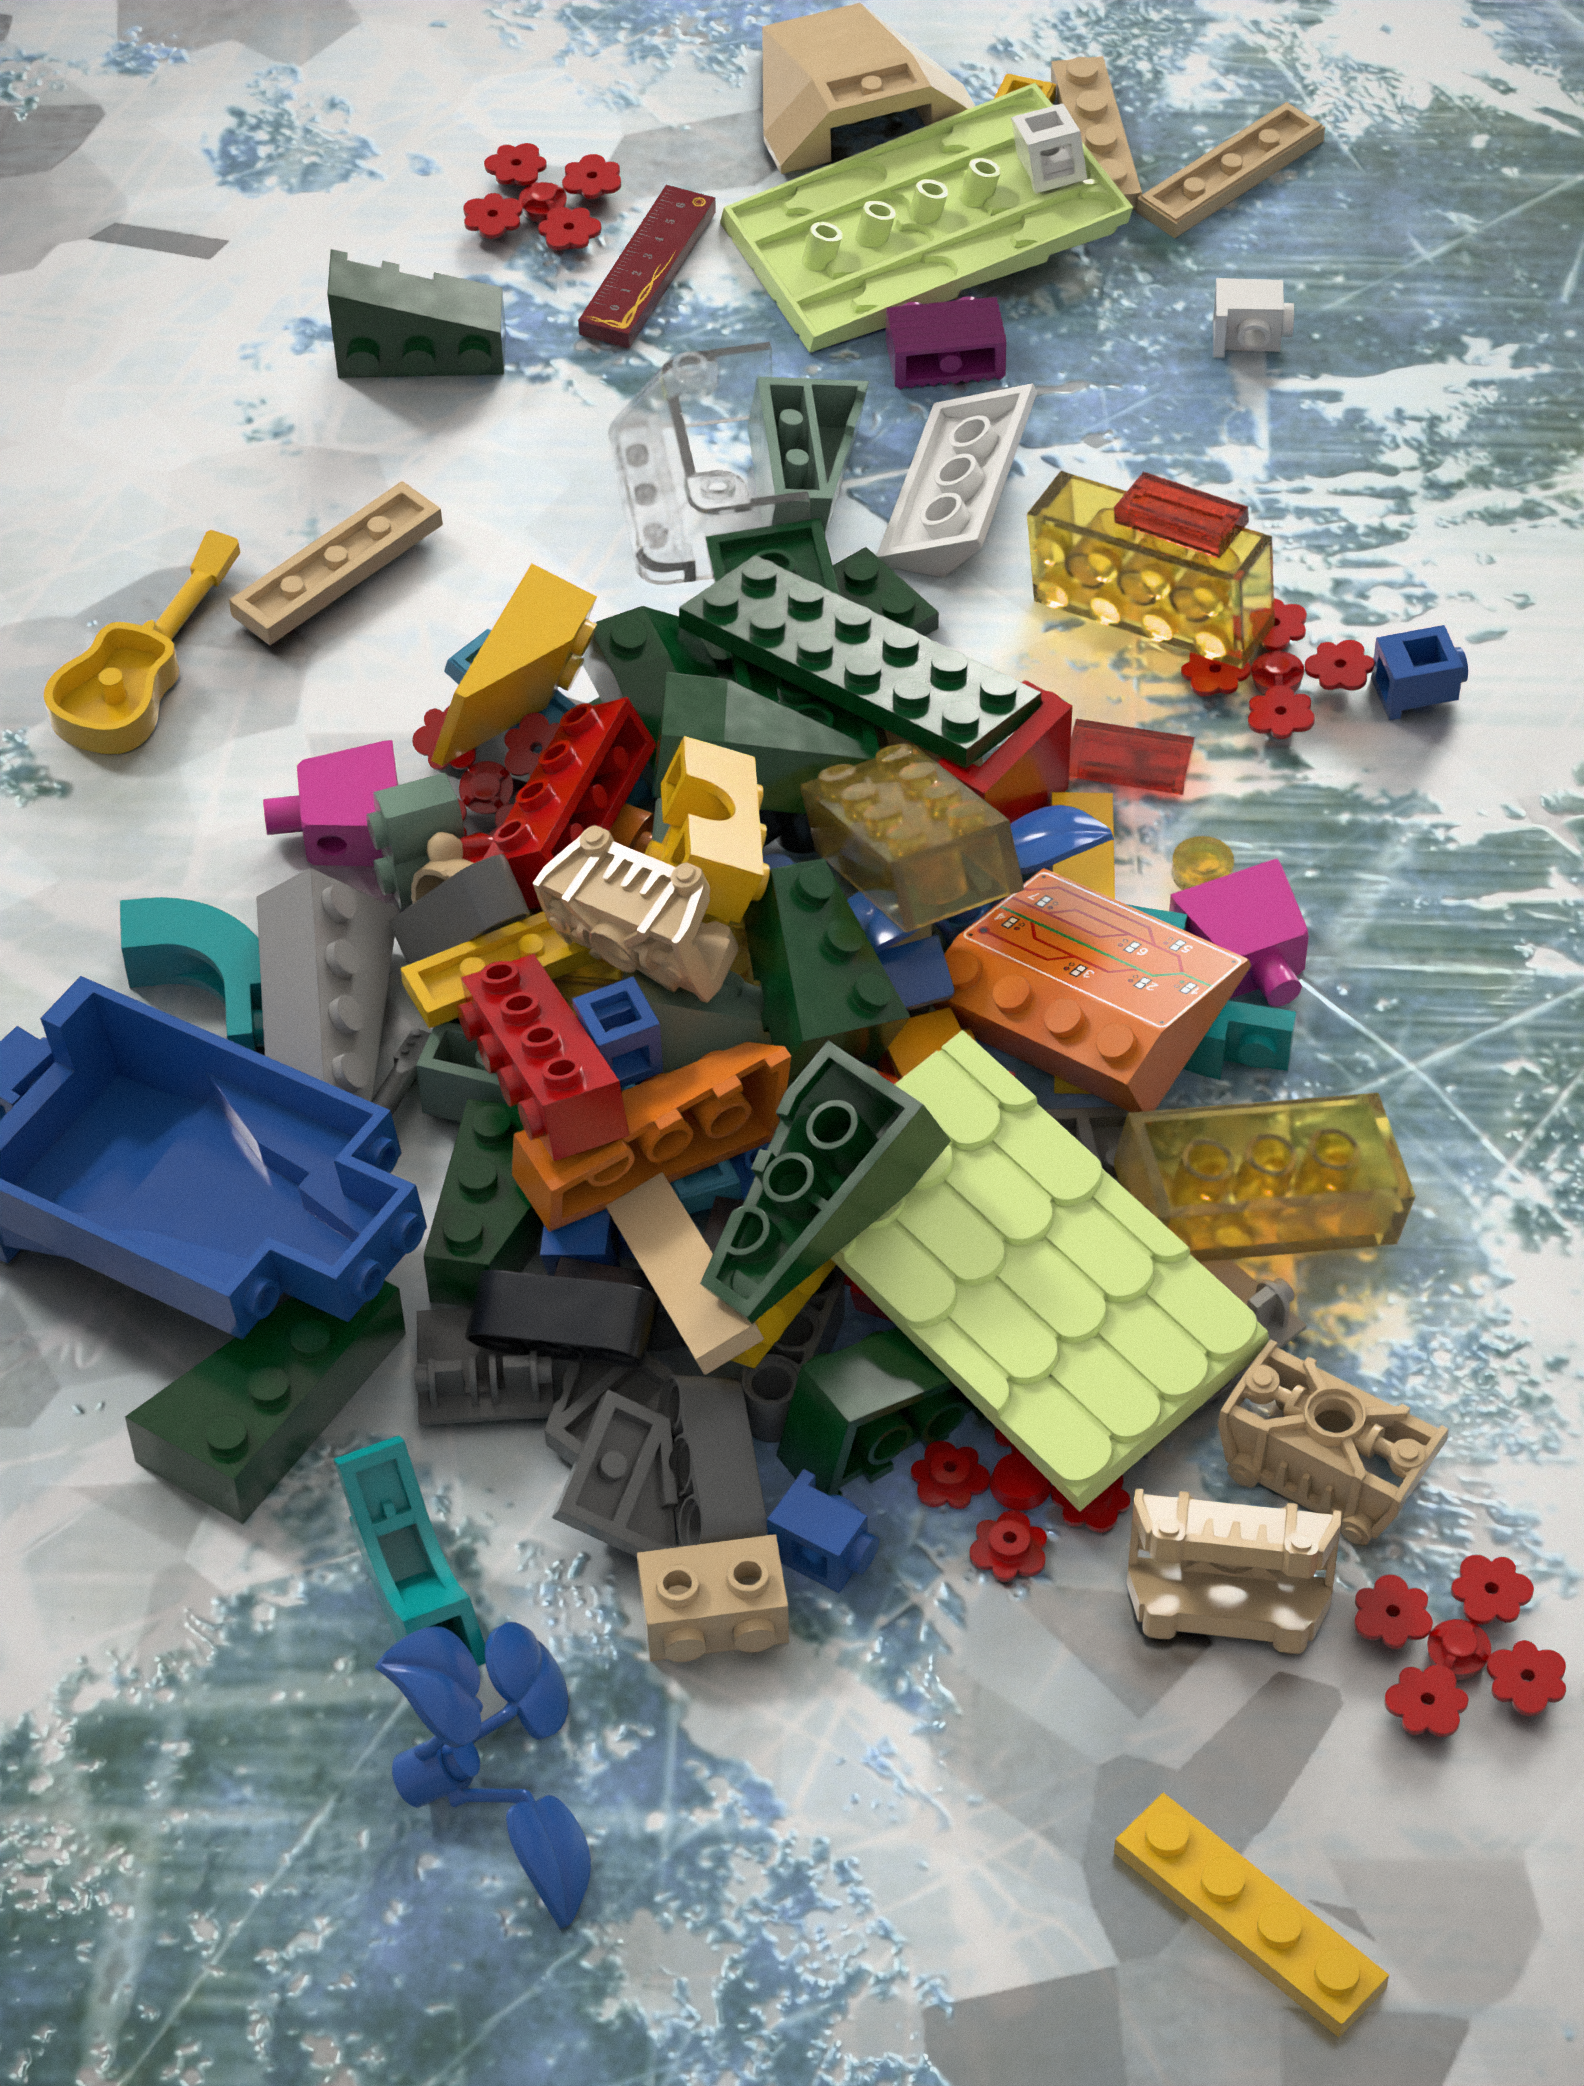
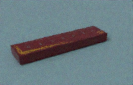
M665 185L578 319L579 335L625 348L631 347L716 213L715 197Z

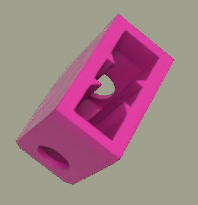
M393 740L380 741L304 759L297 765L299 795L263 799L267 835L303 832L306 858L312 865L374 867L373 861L383 858L382 849L376 850L374 848L366 822V814L375 812L374 792L398 785Z
M1277 858L1170 894L1169 911L1187 914V932L1249 959L1251 967L1231 995V999L1259 989L1270 1006L1280 1007L1290 1003L1299 995L1302 985L1297 975L1305 969L1309 935L1288 879Z

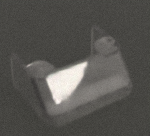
M770 342L684 352L675 355L666 361L611 421L608 428L609 449L636 572L646 582L655 585H672L713 579L707 555L705 536L810 519V497L808 491L750 499L745 481L736 473L718 469L696 472L686 428L749 420L757 376L772 377V348Z

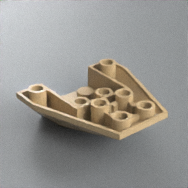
M861 3L762 26L764 143L781 174L831 162V128L854 124L858 121L894 112H902L914 107L925 126H928L975 107L974 102L960 81Z

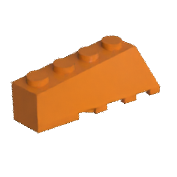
M744 1042L724 1051H712L704 1055L697 1062L669 1073H661L647 1078L641 1084L621 1091L630 1136L557 1161H553L540 1138L531 1141L525 1130L515 1133L513 1139L512 1176L550 1232L607 1209L606 1205L661 1172L664 1173L668 1182L671 1183L769 1143L780 1122L776 1111L787 1090L791 1055L785 1046Z

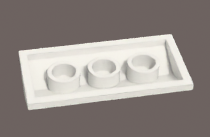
M1033 383L933 404L876 555L888 567L945 577L982 548L1037 395V390Z

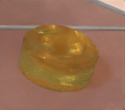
M1195 836L1182 841L1173 853L1171 874L1173 881L1181 890L1232 874L1234 870L1233 852L1228 845L1213 837Z

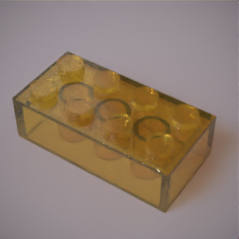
M1064 471L1058 473L1027 513L1035 602L1241 669L1244 668L1275 625L1272 536Z
M897 744L885 747L876 753V758L854 766L841 764L826 768L819 773L817 779L800 785L816 852L905 933L1024 890L1009 819L915 745Z
M1379 1093L1128 1113L1113 1161L1120 1185L1190 1248V1254L1198 1262L1396 1245L1416 1197Z

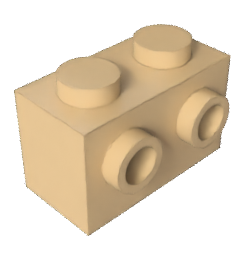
M776 1534L637 1553L639 1588L650 1661L669 1659L675 1662H687L695 1660L703 1654L732 1650L754 1653L764 1651L773 1645L789 1643L788 1602Z

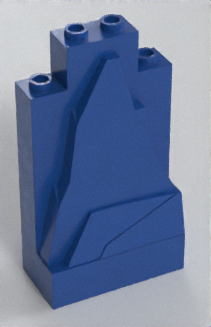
M80 976L40 1018L55 1062L0 1120L1 1261L9 1263L21 1249L70 1258L243 1340L260 1319L267 1317L273 1311L283 1292L349 1322L366 1301L372 1300L379 1293L385 1278L404 1255L414 1251L421 1242L427 1229V1224L417 1186L391 1174L398 1158L402 1154L391 1110L83 976Z

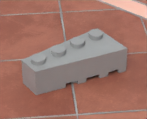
M309 868L256 897L265 1056L372 1102L395 938L389 921L398 915L399 909L313 868Z

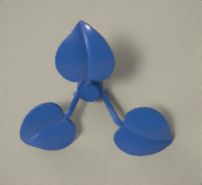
M1053 805L1022 816L1005 828L1001 834L1004 847L997 849L991 855L988 903L987 900L979 897L975 891L966 890L955 893L939 859L935 855L954 846L961 839L962 828L958 818L947 809L922 807L900 815L898 825L888 824L886 827L873 832L862 844L860 858L864 867L870 873L876 875L900 874L914 868L924 860L928 864L945 899L942 914L937 910V901L932 891L926 887H917L913 883L905 885L902 889L891 883L876 884L857 892L848 898L847 901L876 954L911 936L930 920L941 931L947 946L950 947L960 933L1001 902L1002 872L1007 875H1022L1039 871L1100 844L1114 840L1110 828L1075 807Z
M506 1622L496 1627L489 1634L485 1645L486 1668L496 1691L508 1703L501 1711L481 1722L480 1713L483 1710V1704L476 1697L480 1687V1673L474 1657L461 1639L452 1631L436 1626L417 1630L401 1638L378 1660L375 1669L400 1689L418 1717L434 1736L430 1740L395 1756L392 1763V1776L397 1791L409 1805L416 1808L423 1807L448 1796L452 1807H458L467 1802L514 1803L515 1805L511 1806L506 1814L507 1831L512 1847L521 1866L557 1923L559 1930L567 1927L573 1922L589 1883L591 1871L589 1846L574 1815L561 1800L553 1795H546L535 1801L531 1792L526 1789H479L468 1787L473 1780V1776L477 1775L480 1770L479 1754L473 1743L512 1720L516 1714L529 1735L537 1740L550 1737L561 1729L568 1714L569 1701L566 1682L556 1660L549 1650L537 1640L533 1631L526 1626L516 1622Z

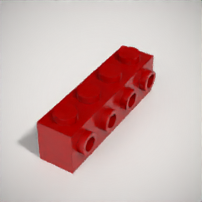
M628 697L594 706L590 703L579 704L562 716L560 726L550 744L538 757V764L526 785L516 795V802L503 825L493 835V842L483 859L505 854L529 909L541 906L533 882L551 860L575 841L588 827L596 825L610 831L657 745Z
M535 954L510 962H494L485 966L479 972L461 977L466 1003L457 1005V1012L465 1037L468 1042L477 1040L479 1053L488 1074L497 1072L505 1101L509 1107L518 1105L522 1125L531 1141L540 1138L553 1161H557L630 1136L618 1078Z

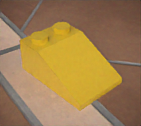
M531 563L455 690L431 761L441 766L447 764L517 725L525 715L533 712L538 713L547 708L558 687L569 691L584 662L582 656L590 644L598 625L589 620L597 596Z

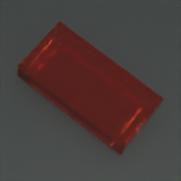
M1143 471L1114 506V521L1116 524L1220 559L1249 523L1248 506Z
M1076 719L1071 736L1069 777L1184 795L1194 752L1195 737Z

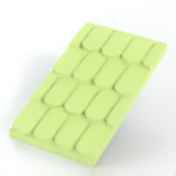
M1033 83L725 206L720 224L728 236L732 237V241L751 269H754L757 278L773 301L777 302L776 305L795 333L800 335V340L809 353L886 328V307L902 306L909 302H919L922 304L946 302L956 298L961 290L1045 263L1051 254L1115 233L1118 226L1129 222L1133 206L1083 142L1082 146L1088 180L1039 193L1034 192L1031 178L1017 156L1011 117L1053 106L1038 85Z
M962 1030L945 1043L939 1052L935 1051L894 1084L925 1105L951 1142L905 1197L831 1257V1259L1080 1512L1255 1360L1269 1342L1268 1330L1257 1321L1254 1312L1190 1254V1248L1102 1169L1099 1159L1038 1105L1037 1097Z

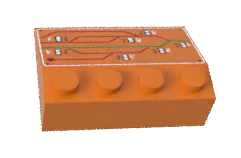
M1044 868L954 939L944 954L954 986V996L949 1000L932 1005L936 1010L951 1007L961 1030L969 1028L976 1039L1149 1120L1251 967L1249 959Z

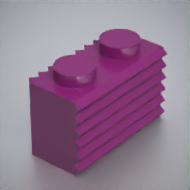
M962 297L956 301L927 304L909 302L902 306L886 307V345L894 384L898 389L901 390L905 386L912 389L917 384L923 388L928 383L934 387L939 382L945 386L950 381L957 384L961 380L968 383L972 379L979 382L983 378L990 381L994 377L1001 380L1006 376L1007 341L997 297L978 299L975 297Z

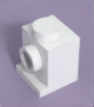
M1063 103L1011 117L1017 156L1031 178L1032 189L1035 193L1088 180L1081 132Z
M1216 278L1213 312V358H1224L1225 350L1280 352L1281 337H1292L1294 326V303H1284L1283 280Z

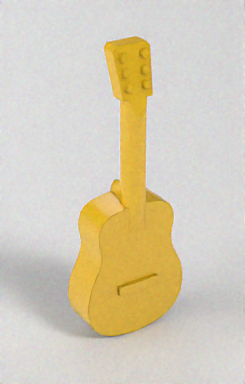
M214 530L207 531L190 566L191 576L156 623L153 620H149L143 625L112 622L98 632L87 651L54 672L47 681L43 697L52 730L56 735L80 749L101 754H122L131 751L150 737L158 721L161 698L175 684L180 674L172 639L212 585L217 587L220 585L241 553L237 538Z

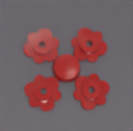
M522 143L516 147L509 144L501 145L497 149V154L490 155L485 159L484 167L486 172L495 175L496 181L499 184L527 187L521 191L519 200L514 198L503 199L498 193H490L484 199L475 198L468 200L463 206V212L466 216L464 226L469 231L479 230V234L484 238L496 239L507 231L518 229L520 226L519 216L523 213L527 219L540 223L538 225L539 234L546 237V245L550 249H583L588 246L589 239L601 234V222L596 218L590 217V212L586 208L580 207L570 210L565 207L567 201L566 192L580 194L587 199H596L604 194L615 193L622 185L619 176L620 166L616 162H606L604 157L598 154L585 155L579 162H571L565 166L566 176L562 180L563 188L553 183L536 182L538 180V172H542L547 168V161L544 157L540 156L539 148L531 143Z
M1272 598L1266 600L1263 606L1253 605L1245 608L1241 616L1242 624L1246 627L1244 631L1246 640L1253 643L1261 642L1264 648L1272 652L1259 656L1251 666L1246 659L1237 657L1236 650L1232 647L1223 646L1216 650L1210 646H1198L1190 652L1189 662L1181 667V676L1185 680L1191 681V690L1195 694L1211 696L1218 693L1232 694L1236 692L1238 682L1246 680L1251 674L1256 689L1265 696L1257 695L1250 699L1249 728L1259 734L1270 733L1276 739H1287L1293 732L1310 730L1315 723L1314 713L1310 710L1311 698L1305 694L1294 695V692L1301 685L1304 672L1312 678L1319 679V685L1323 689L1334 690L1337 688L1354 691L1365 686L1367 674L1374 670L1375 661L1371 656L1364 655V646L1358 641L1344 640L1337 645L1331 642H1324L1317 647V654L1311 655L1306 659L1304 669V665L1298 657L1281 650L1289 646L1290 640L1299 641L1305 637L1306 627L1304 624L1307 620V612L1301 605H1284L1281 600Z
M449 706L444 712L437 708L428 710L424 715V724L426 726L417 729L412 738L415 750L423 756H428V763L434 770H444L449 764L456 769L462 770L467 768L459 784V793L462 801L458 798L463 822L466 819V807H468L470 810L480 814L491 815L496 813L495 823L499 828L503 825L514 804H509L513 793V780L510 773L519 777L527 774L531 776L538 764V757L550 744L560 723L549 724L544 715L536 712L525 715L520 721L519 729H510L504 736V743L510 749L505 755V767L493 761H481L473 764L476 759L475 748L441 766L431 761ZM536 747H542L540 753H533V750ZM464 827V833L467 836V830ZM498 828L493 829L489 835H494Z
M997 1427L994 1431L995 1441L1003 1447L1011 1446V1454L1004 1456L998 1461L991 1477L988 1470L978 1464L979 1455L974 1448L964 1446L956 1449L954 1445L947 1441H935L929 1444L924 1452V1460H918L911 1466V1477L915 1482L919 1483L917 1496L920 1502L928 1507H941L948 1503L954 1509H964L970 1504L971 1495L984 1493L990 1485L991 1493L997 1502L1011 1509L1003 1512L997 1518V1521L987 1519L979 1522L976 1527L977 1540L972 1543L969 1550L972 1564L981 1570H992L994 1577L1001 1582L1012 1581L1017 1576V1573L1027 1577L1035 1576L1044 1569L1046 1557L1042 1549L1046 1546L1047 1534L1040 1527H1030L1028 1517L1020 1511L1038 1507L1048 1498L1050 1492L1053 1503L1063 1509L1062 1517L1067 1525L1078 1527L1085 1523L1090 1530L1099 1533L1108 1532L1113 1529L1117 1523L1118 1513L1127 1511L1131 1503L1129 1493L1122 1489L1124 1481L1122 1475L1079 1512Z
M1482 1555L1466 1557L1460 1565V1577L1452 1583L1451 1594L1456 1600L1464 1602L1463 1612L1469 1621L1451 1619L1441 1622L1433 1629L1432 1617L1425 1610L1428 1606L1427 1594L1419 1588L1408 1589L1407 1583L1399 1576L1383 1575L1376 1580L1373 1589L1363 1588L1356 1593L1355 1605L1359 1611L1355 1616L1354 1627L1361 1637L1368 1640L1382 1638V1642L1387 1647L1399 1649L1406 1644L1407 1638L1421 1640L1429 1635L1427 1647L1432 1666L1427 1667L1423 1672L1416 1667L1404 1668L1399 1674V1683L1389 1687L1385 1693L1384 1704L1386 1709L1392 1715L1403 1718L1402 1726L1409 1734L1420 1735L1428 1730L1431 1734L1438 1737L1453 1735L1459 1727V1713L1467 1709L1469 1701L1466 1692L1455 1688L1456 1680H1466L1476 1676L1486 1664L1488 1674L1494 1679L1491 1688L1493 1697L1500 1702L1512 1701L1515 1710L1522 1715L1537 1716L1546 1709L1547 1702H1559L1565 1697L1566 1685L1561 1679L1565 1674L1566 1662L1558 1652L1549 1649L1538 1651L1534 1643L1522 1640L1515 1643L1512 1651L1500 1649L1491 1654L1490 1640L1484 1630L1477 1625L1489 1624L1495 1618L1505 1623L1514 1622L1519 1617L1520 1606H1524L1531 1601L1534 1593L1533 1583L1525 1575L1515 1573L1516 1565L1511 1559L1498 1557L1491 1562Z

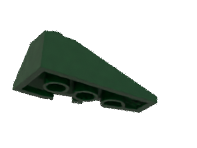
M640 606L594 622L598 625L590 644L583 654V667L603 703L628 697L657 744L666 672L718 678L717 667L702 639L679 627V616ZM657 745L641 773L651 794Z
M666 672L651 796L661 798V782L683 737L687 736L755 757L757 784L763 786V799L760 810L898 825L905 770L904 762L728 679Z
M830 1041L825 1043L785 1091L776 1111L780 1122L768 1149H759L751 1167L756 1176L741 1207L731 1212L700 1282L708 1292L751 1323H754L905 1197L951 1142L950 1138L924 1104Z

